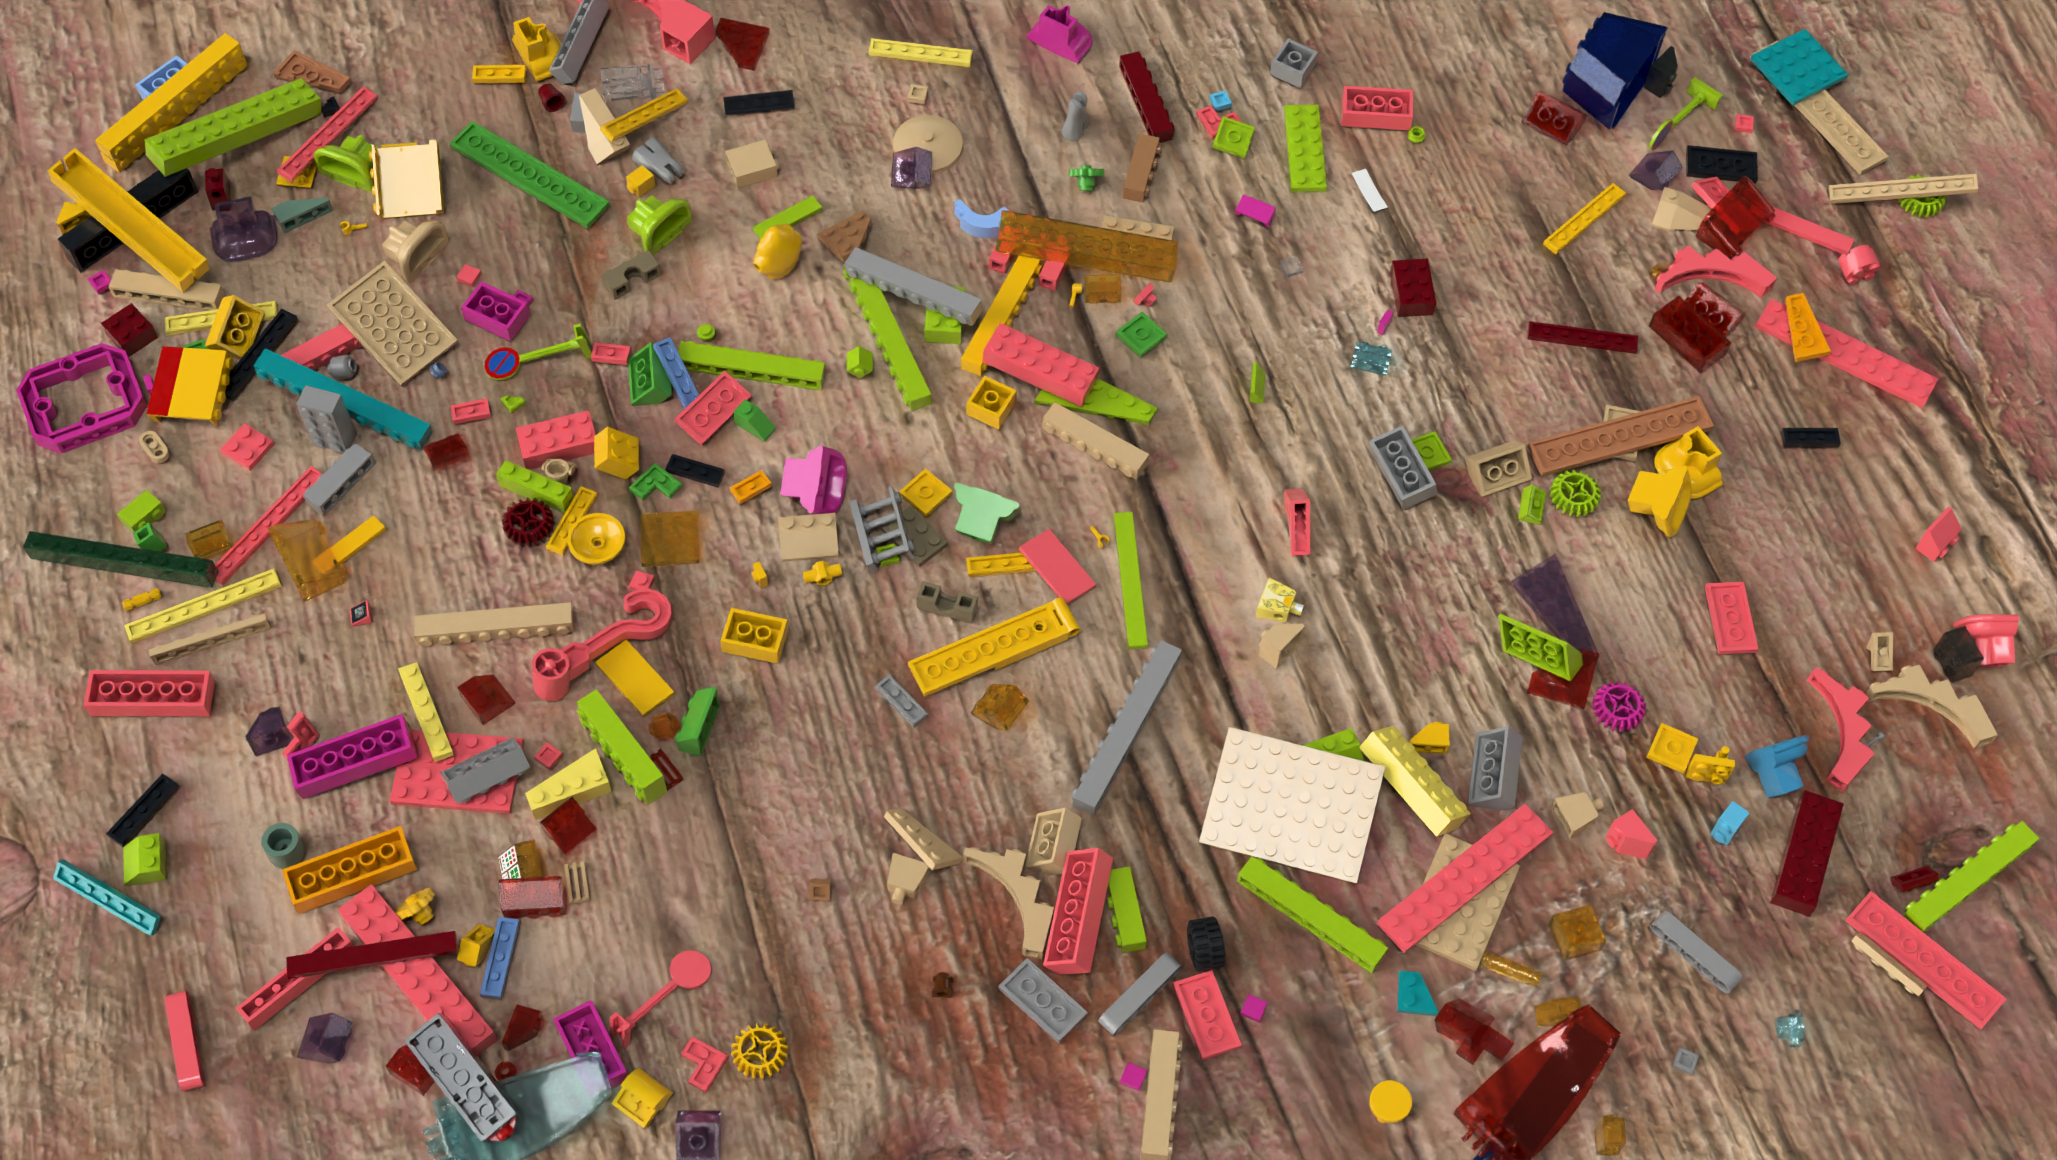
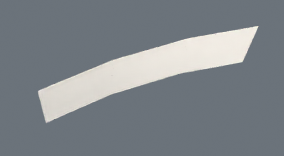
M1363 169L1353 172L1352 175L1372 210L1375 212L1388 208L1373 184L1367 170Z

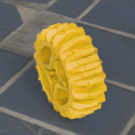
M756 1023V1028L752 1029L751 1025H748L747 1032L741 1029L742 1037H735L737 1043L732 1044L734 1051L731 1052V1055L735 1058L733 1063L738 1065V1071L744 1070V1076L747 1077L752 1073V1079L755 1080L757 1075H760V1078L763 1080L764 1074L768 1073V1076L772 1077L773 1070L776 1073L780 1072L778 1066L784 1067L785 1062L783 1060L788 1058L786 1051L789 1049L788 1045H785L787 1042L786 1038L782 1037L781 1031L776 1032L774 1025L768 1029L767 1023L763 1025V1028H760L759 1023ZM759 1038H767L770 1040L761 1041ZM752 1040V1047L747 1049L746 1053H743L745 1046ZM756 1045H758L759 1049H762L763 1057L761 1053L758 1054ZM777 1049L774 1058L768 1062V1055ZM748 1061H758L761 1063V1065H754L749 1063Z

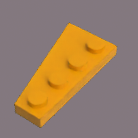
M1804 293L1787 296L1785 304L1795 362L1828 356L1831 350Z

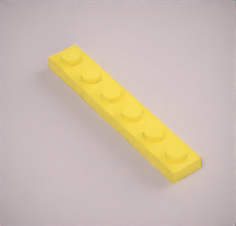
M418 663L398 668L434 762L454 756Z

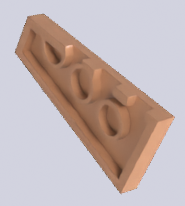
M296 50L273 73L275 78L291 82L302 78L309 86L342 93L351 83L349 76Z

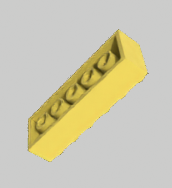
M1390 726L1373 731L1359 747L1373 764L1385 767L1383 776L1436 837L1457 830L1470 816L1471 813L1467 810L1466 805L1458 800L1453 790L1444 784L1439 774L1429 767L1427 761L1415 751L1411 743L1407 742L1399 729Z

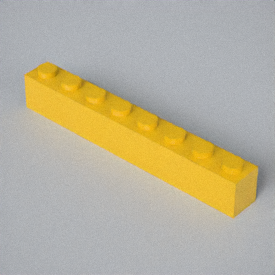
M1023 250L1021 251L961 357V369L981 376L984 370H988L989 365L982 362L984 348L999 323L1012 327L1014 316H1018L1021 309L1020 305L1027 300L1029 289H1033L1036 282L1035 278L1042 271L1041 257Z

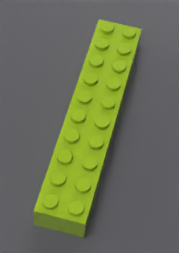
M300 78L144 139L146 156L166 177L320 115L321 98Z

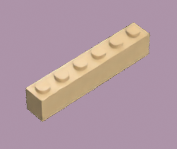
M115 269L109 284V289L115 298L203 311L219 309L222 298L225 297L222 286L217 283L194 280L195 283L182 293L162 275H152L145 272L138 273L129 270Z
M1054 402L1043 417L1042 428L1046 432L1055 434L1064 442L1073 444L1080 451L1091 454L1093 458L1107 463L1111 468L1118 469L1127 477L1137 480L1149 464L1148 453Z

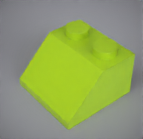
M160 833L138 836L123 847L125 886L166 880V843Z

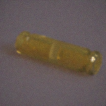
M1489 951L1484 952L1480 963L1482 967L1485 966L1489 970L1525 984H1531L1533 987L1538 986L1542 976L1540 971L1537 972L1520 963L1491 954Z

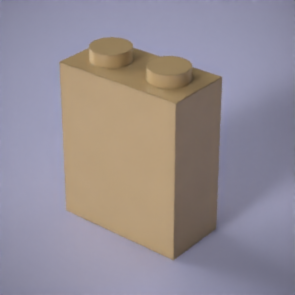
M766 140L725 151L726 162L737 188L778 177L777 169H779L777 159H773L772 147L767 145Z

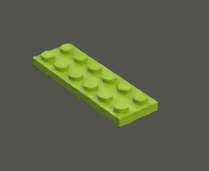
M1319 104L1284 105L1291 192H1326L1327 184Z

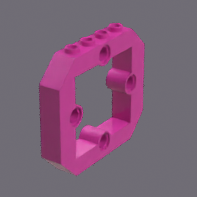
M103 343L29 369L16 390L37 445L59 453H65L135 427L147 408L146 400L126 351ZM110 365L112 372L107 375L106 382L115 396H122L125 406L100 415L88 412L81 417L80 422L53 431L51 421L56 418L57 411L51 400L47 397H41L39 391L68 380L76 381L84 374Z

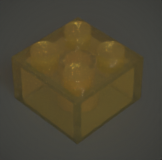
M1591 904L1555 914L1548 924L1563 961L1602 951L1607 942Z

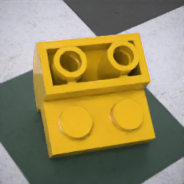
M638 1068L631 1072L621 1083L620 1086L622 1088L611 1104L640 1126L647 1128L657 1112L664 1108L673 1092L643 1069Z

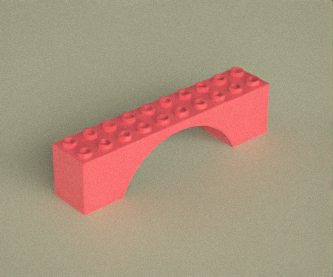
M632 0L649 8L661 21L660 32L663 50L688 64H691L715 39L712 15L707 11L699 9L694 4H690L685 0Z

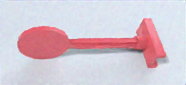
M692 950L683 951L676 955L671 961L669 971L672 980L632 1015L623 1018L615 1012L610 1016V1037L614 1038L618 1035L621 1038V1047L623 1049L627 1048L631 1044V1029L635 1027V1023L678 986L694 989L704 985L711 974L710 961L705 955Z

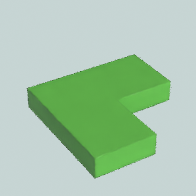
M654 463L629 487V491L642 501L655 489L671 499L683 485Z

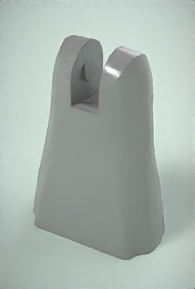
M1082 91L1076 92L1068 105L1067 118L1061 132L1067 140H1079L1083 135V130H1086L1090 124L1086 110L1087 95Z
M654 136L645 143V146L641 145L632 155L633 162L639 166L643 165L647 170L669 184L675 182L672 173L678 178L684 175L682 166Z

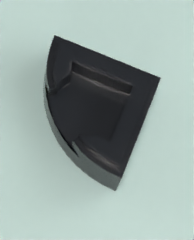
M334 96L329 98L324 107H322L324 118L334 115L340 109Z

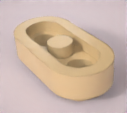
M146 431L141 434L139 442L151 460L155 463L165 462L169 458L170 453L157 433Z

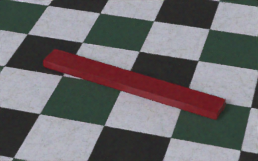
M443 932L286 957L288 979L458 953L456 932Z

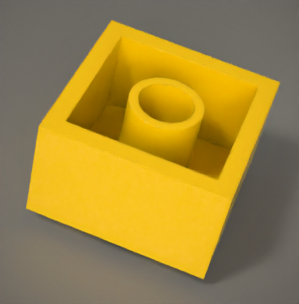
M983 376L966 403V415L999 430L1017 402V390Z
M607 426L594 436L595 469L625 480L639 470V438Z

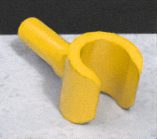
M347 221L340 223V226L343 228L341 230L345 235H350L356 229L367 228L366 223L350 225Z
M1074 283L1072 285V297L1069 307H1074L1076 294H1082V283Z
M1091 526L1090 530L1098 540L1097 546L1103 548L1101 541H1105L1109 545V537L1099 534L1096 528Z

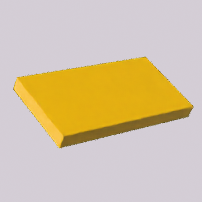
M624 640L595 662L596 666L643 718L675 695L669 685L627 640Z

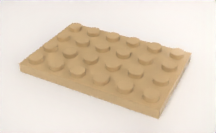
M385 260L327 304L328 309L400 387L458 343L457 338Z
M1445 833L1423 884L1470 848L1472 844ZM1514 865L1416 945L1476 971L1520 865Z

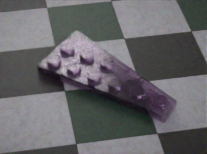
M1556 553L1511 581L1510 585L1552 634L1582 653L1583 669L1599 659L1600 655Z

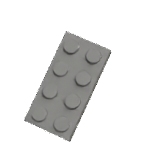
M1028 958L999 985V990L1057 1043H1060L1088 1015V1012Z

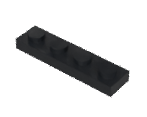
M793 90L723 97L725 115L795 108Z
M162 773L113 825L106 835L121 847H124L179 788V785Z

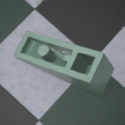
M329 198L288 200L271 208L276 221L284 233L333 211Z

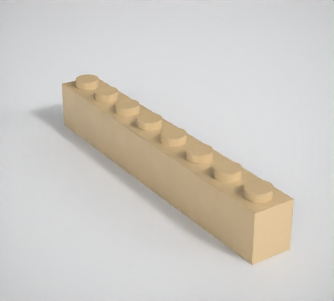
M571 602L414 616V637L417 644L422 646L439 643L450 644L451 642L468 643L474 640L489 641L490 639L498 638L509 639L510 637L526 638L533 635L547 636L549 634L574 632V611Z

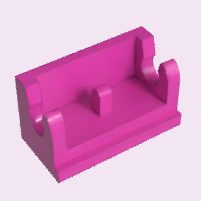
M1243 194L1235 212L1238 216L1243 214L1265 224V227L1269 228L1276 215V207Z

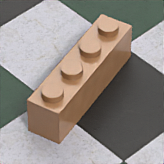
M1139 133L1123 188V199L1143 203L1145 196L1149 195L1150 186L1148 184L1153 181L1154 172L1152 170L1157 167L1158 159L1156 156H1160L1162 145H1159V137Z

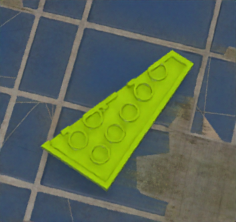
M1098 378L1082 407L1043 389L1034 400L1035 405L1046 404L1051 407L1056 402L1073 412L1095 416L1101 414L1112 419L1115 417L1123 418L1128 422L1144 425L1150 424L1158 410L1157 407Z

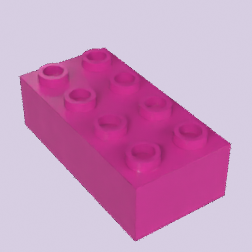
M592 1000L553 1018L555 1026L590 1099L620 1085L628 1076L627 1071Z

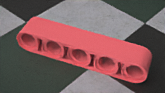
M187 990L167 995L164 999L179 1086L182 1092L205 1085L193 1012Z

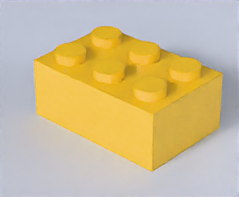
M731 608L720 640L722 652L779 664L789 632L788 620Z

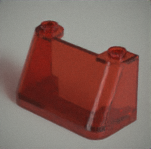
M1744 176L1704 217L1696 237L1713 250L1717 248L1731 260L1736 255L1739 256L1742 253L1743 249L1741 247L1743 243L1762 223L1766 224L1768 222L1770 224L1776 216L1774 214L1775 209L1755 184Z

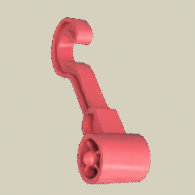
M638 589L630 592L624 597L625 612L635 613L640 609H649L655 614L652 619L647 621L635 619L620 620L585 642L578 643L573 641L561 650L546 648L539 651L532 660L533 690L535 694L543 700H559L568 693L571 680L587 671L590 662L619 642L625 639L651 640L661 636L668 630L671 623V604L667 597L659 591L652 589Z

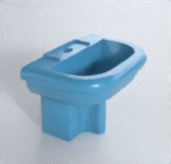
M1808 735L1794 737L1745 754V759L1752 770L1758 773L1767 798L1782 795L1804 786L1794 760L1803 757L1807 753V742L1810 740Z

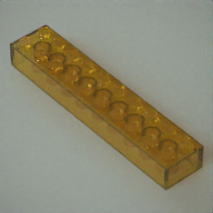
M1002 210L995 251L1171 283L1176 271L1178 241Z

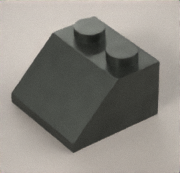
M1670 46L1650 66L1644 84L1645 89L1659 98L1672 90V82L1677 76L1675 73L1678 64L1673 46Z

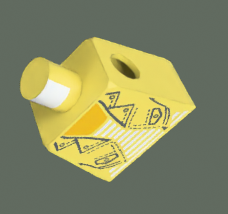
M1268 578L1257 607L1256 617L1287 622L1290 613L1301 616L1304 605L1294 602L1295 590Z

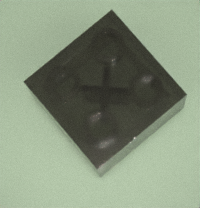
M1966 626L1945 632L1933 649L1935 659L1939 661L1944 675L1948 677L1951 683L1972 677L1984 660Z

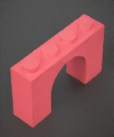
M1005 226L989 257V269L1006 274L1013 258L1020 254L1022 250L1033 252L1045 260L1039 275V286L1056 291L1071 259L1072 248L1019 231L1016 228Z

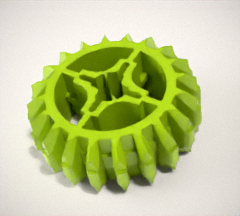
M1917 174L1915 177L1911 175L1909 178H1906V179L1927 178V177H1926V175H1923V176L1921 177L1919 174ZM1947 196L1898 199V203H1901V208H1906L1905 213L1911 212V216L1915 214L1918 218L1923 216L1926 219L1928 216L1933 217L1941 211Z
M1574 469L1571 473L1567 470L1564 474L1560 473L1553 480L1550 487L1552 504H1557L1556 510L1562 509V514L1569 513V517L1572 514H1575L1577 518L1580 514L1584 517L1588 513L1591 514L1598 507L1601 500L1599 483L1595 482V477L1589 478V473L1586 475L1582 474V470L1579 473H1576Z

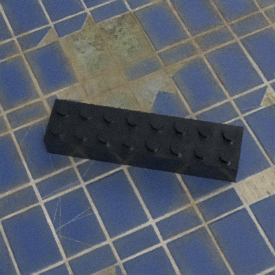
M186 168L166 177L158 170L127 192L160 219L197 194L198 190L190 170ZM90 216L58 238L68 261L80 273L124 244L93 216Z

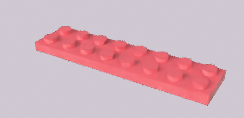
M1872 891L1868 893L1845 920L1855 930L1862 932L1914 974L1930 990L1980 1030L2007 999Z

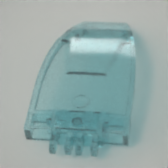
M577 1053V1057L497 1081V1084L519 1113L516 1120L515 1133L504 1142H481L447 1097L432 1101L438 1124L427 1127L422 1132L424 1136L438 1132L441 1133V1136L426 1142V1146L430 1148L428 1150L429 1155H437L446 1151L447 1155L434 1160H524L567 1135L596 1111L612 1094L600 1053Z

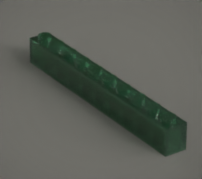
M29 531L23 545L30 559L209 588L213 587L219 572L214 562L209 559Z

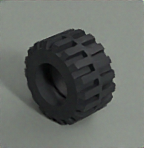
M1211 916L1189 920L1187 937L1191 959L1196 970L1201 972L1223 968L1225 964V947L1217 919Z

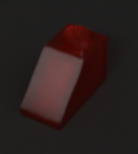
M516 1005L502 1040L504 1050L510 1051L537 1036L538 1031H541L544 1026L541 1011Z

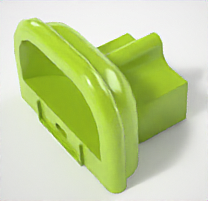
M358 135L356 139L347 136L340 147L327 145L323 148H318L314 152V159L320 174L356 189L359 188L372 193V186L375 185L370 169L373 168V162L369 158V151H372V145L365 140L364 136Z
M652 195L645 201L638 199L636 201V208L627 216L628 227L641 236L644 251L649 250L652 255H655L661 248L663 249L693 220L688 200L672 198L662 203Z

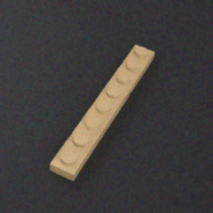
M1977 174L1829 185L1830 204L1978 193Z

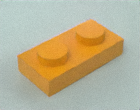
M760 470L730 487V492L741 505L771 488L772 483L765 473Z

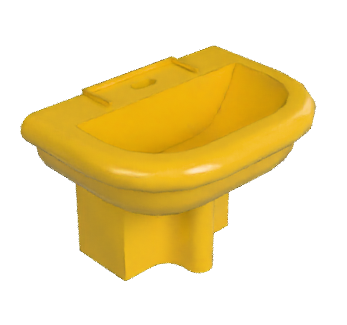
M530 17L513 22L515 35H513L512 41L535 81L538 82L552 77L553 75L549 69L562 44L559 38L553 32L546 29L545 24H534Z
M1699 426L1685 433L1682 438L1666 444L1655 455L1654 465L1658 474L1664 475L1672 468H1680L1683 465L1687 466L1692 486L1691 499L1704 497L1723 485L1722 475L1717 467L1722 452Z
M1683 465L1680 468H1672L1664 475L1640 471L1627 500L1631 512L1653 515L1658 529L1664 532L1667 537H1674L1678 533L1690 504L1692 486L1687 466Z

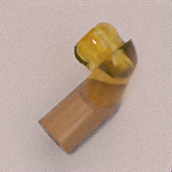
M1669 262L1656 264L1649 272L1652 278L1657 279L1661 272L1668 271L1671 265Z

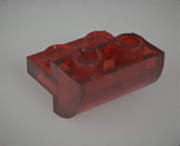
M459 433L450 435L437 442H431L423 447L433 471L469 458L467 448Z
M573 797L540 822L545 834L564 855L597 829Z

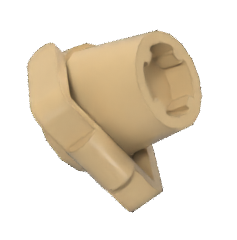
M548 458L542 464L541 470L545 471L546 477L567 485L568 476H572L576 470V463Z

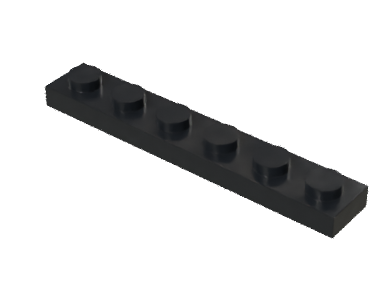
M283 309L278 312L229 373L230 382L226 387V398L234 401L256 373L254 364L263 350L266 348L272 352L298 321L296 315Z

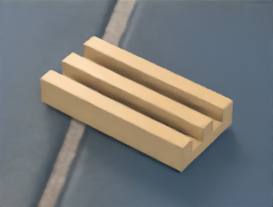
M581 861L579 864L575 862L572 865L564 864L569 904L590 901L585 862ZM577 869H581L585 897H581ZM571 870H573L575 890L577 897L575 899H573L570 878Z

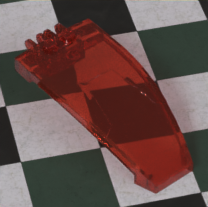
M1589 1004L1571 1012L1566 1019L1545 1032L1505 1063L1456 1108L1454 1115L1469 1130L1461 1139L1464 1142L1468 1141L1474 1134L1478 1140L1473 1143L1471 1149L1475 1151L1484 1144L1485 1146L1477 1155L1482 1157L1490 1150L1495 1155L1489 1160H1533L1559 1133L1582 1103L1614 1051L1621 1033Z

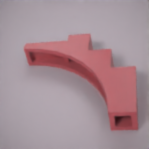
M1688 245L1683 250L1679 249L1676 252L1674 263L1669 267L1666 273L1662 272L1657 277L1655 290L1661 293L1670 286L1693 279H1717L1742 286L1762 298L1774 287L1777 277L1745 252L1740 256L1736 255L1730 260L1716 248L1711 253H1706L1703 257Z
M1816 667L1811 672L1807 681L1828 702L1835 715L1840 737L1838 758L1826 781L1840 792H1843L1875 754L1869 746L1860 742L1872 726L1864 717L1858 715V712L1864 707L1869 697L1862 690L1854 686L1848 691L1843 684L1836 682L1827 672Z

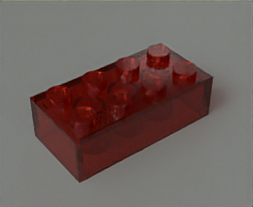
M1677 296L1655 312L1649 324V327L1700 373L1724 357L1731 345V342L1680 296Z

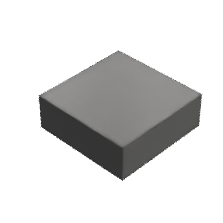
M1679 1047L1672 1068L1692 1076L1700 1055Z

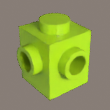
M858 346L847 353L848 373L862 378L873 371L872 352Z

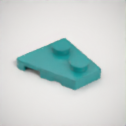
M1399 970L1397 1012L1437 1016L1438 1010L1420 972Z

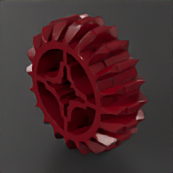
M527 497L526 501L519 499L518 504L513 502V507H507V512L504 513V519H502L503 531L508 539H512L514 544L518 542L522 546L526 543L529 547L530 543L534 542L537 546V541L544 542V537H549V532L553 531V513L550 507L545 505L542 500L538 502L534 498L530 501ZM535 514L540 515L543 518V520L536 517ZM514 524L518 525V527H521V530L516 529L514 527Z

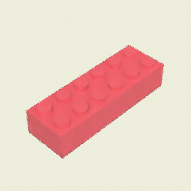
M999 323L983 351L982 362L1080 407L1084 404L1098 378L1099 367L1002 323Z
M90 670L84 707L90 716L210 717L215 680L210 671Z
M1100 848L1067 851L1043 963L1044 967L1057 975L1090 973L1113 862V857Z

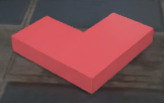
M1211 105L1196 111V116L1210 137L1215 139L1222 117L1218 116ZM1236 112L1225 115V117L1242 122Z
M298 712L287 725L294 739L282 754L288 761L287 755L311 747L319 737L318 732L301 712Z
M693 1036L681 1053L682 1057L698 1065L688 1083L705 1093L709 1091L729 1058L727 1054Z

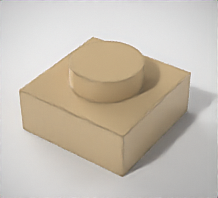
M911 84L908 102L925 104L928 87Z

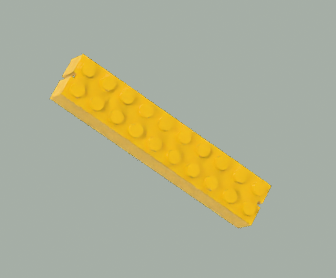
M224 33L100 135L95 142L101 151L104 162L120 173L146 151L144 139L174 128L201 104L205 103L214 93L218 92L226 83L230 82L238 73L243 71L248 65L240 43Z
M76 148L63 157L67 171H65L60 160L47 170L51 182L182 293L195 283L194 278L198 280L210 270L207 259Z

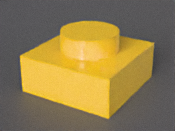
M760 561L752 564L753 572H751L754 582H758L761 588L768 586L767 575Z

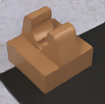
M827 878L810 879L809 900L830 901L831 880Z

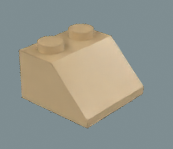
M1302 623L1274 624L1270 629L1267 628L1261 635L1259 656L1277 669L1301 645L1305 625Z

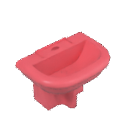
M2018 614L1972 615L1956 620L1953 623V627L1958 629V633L1963 639L1976 641L1977 665L2001 668L2015 663L2014 635L2018 628Z

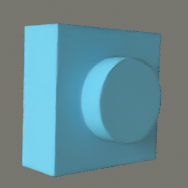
M1226 90L1209 95V100L1216 112L1231 108L1232 102Z

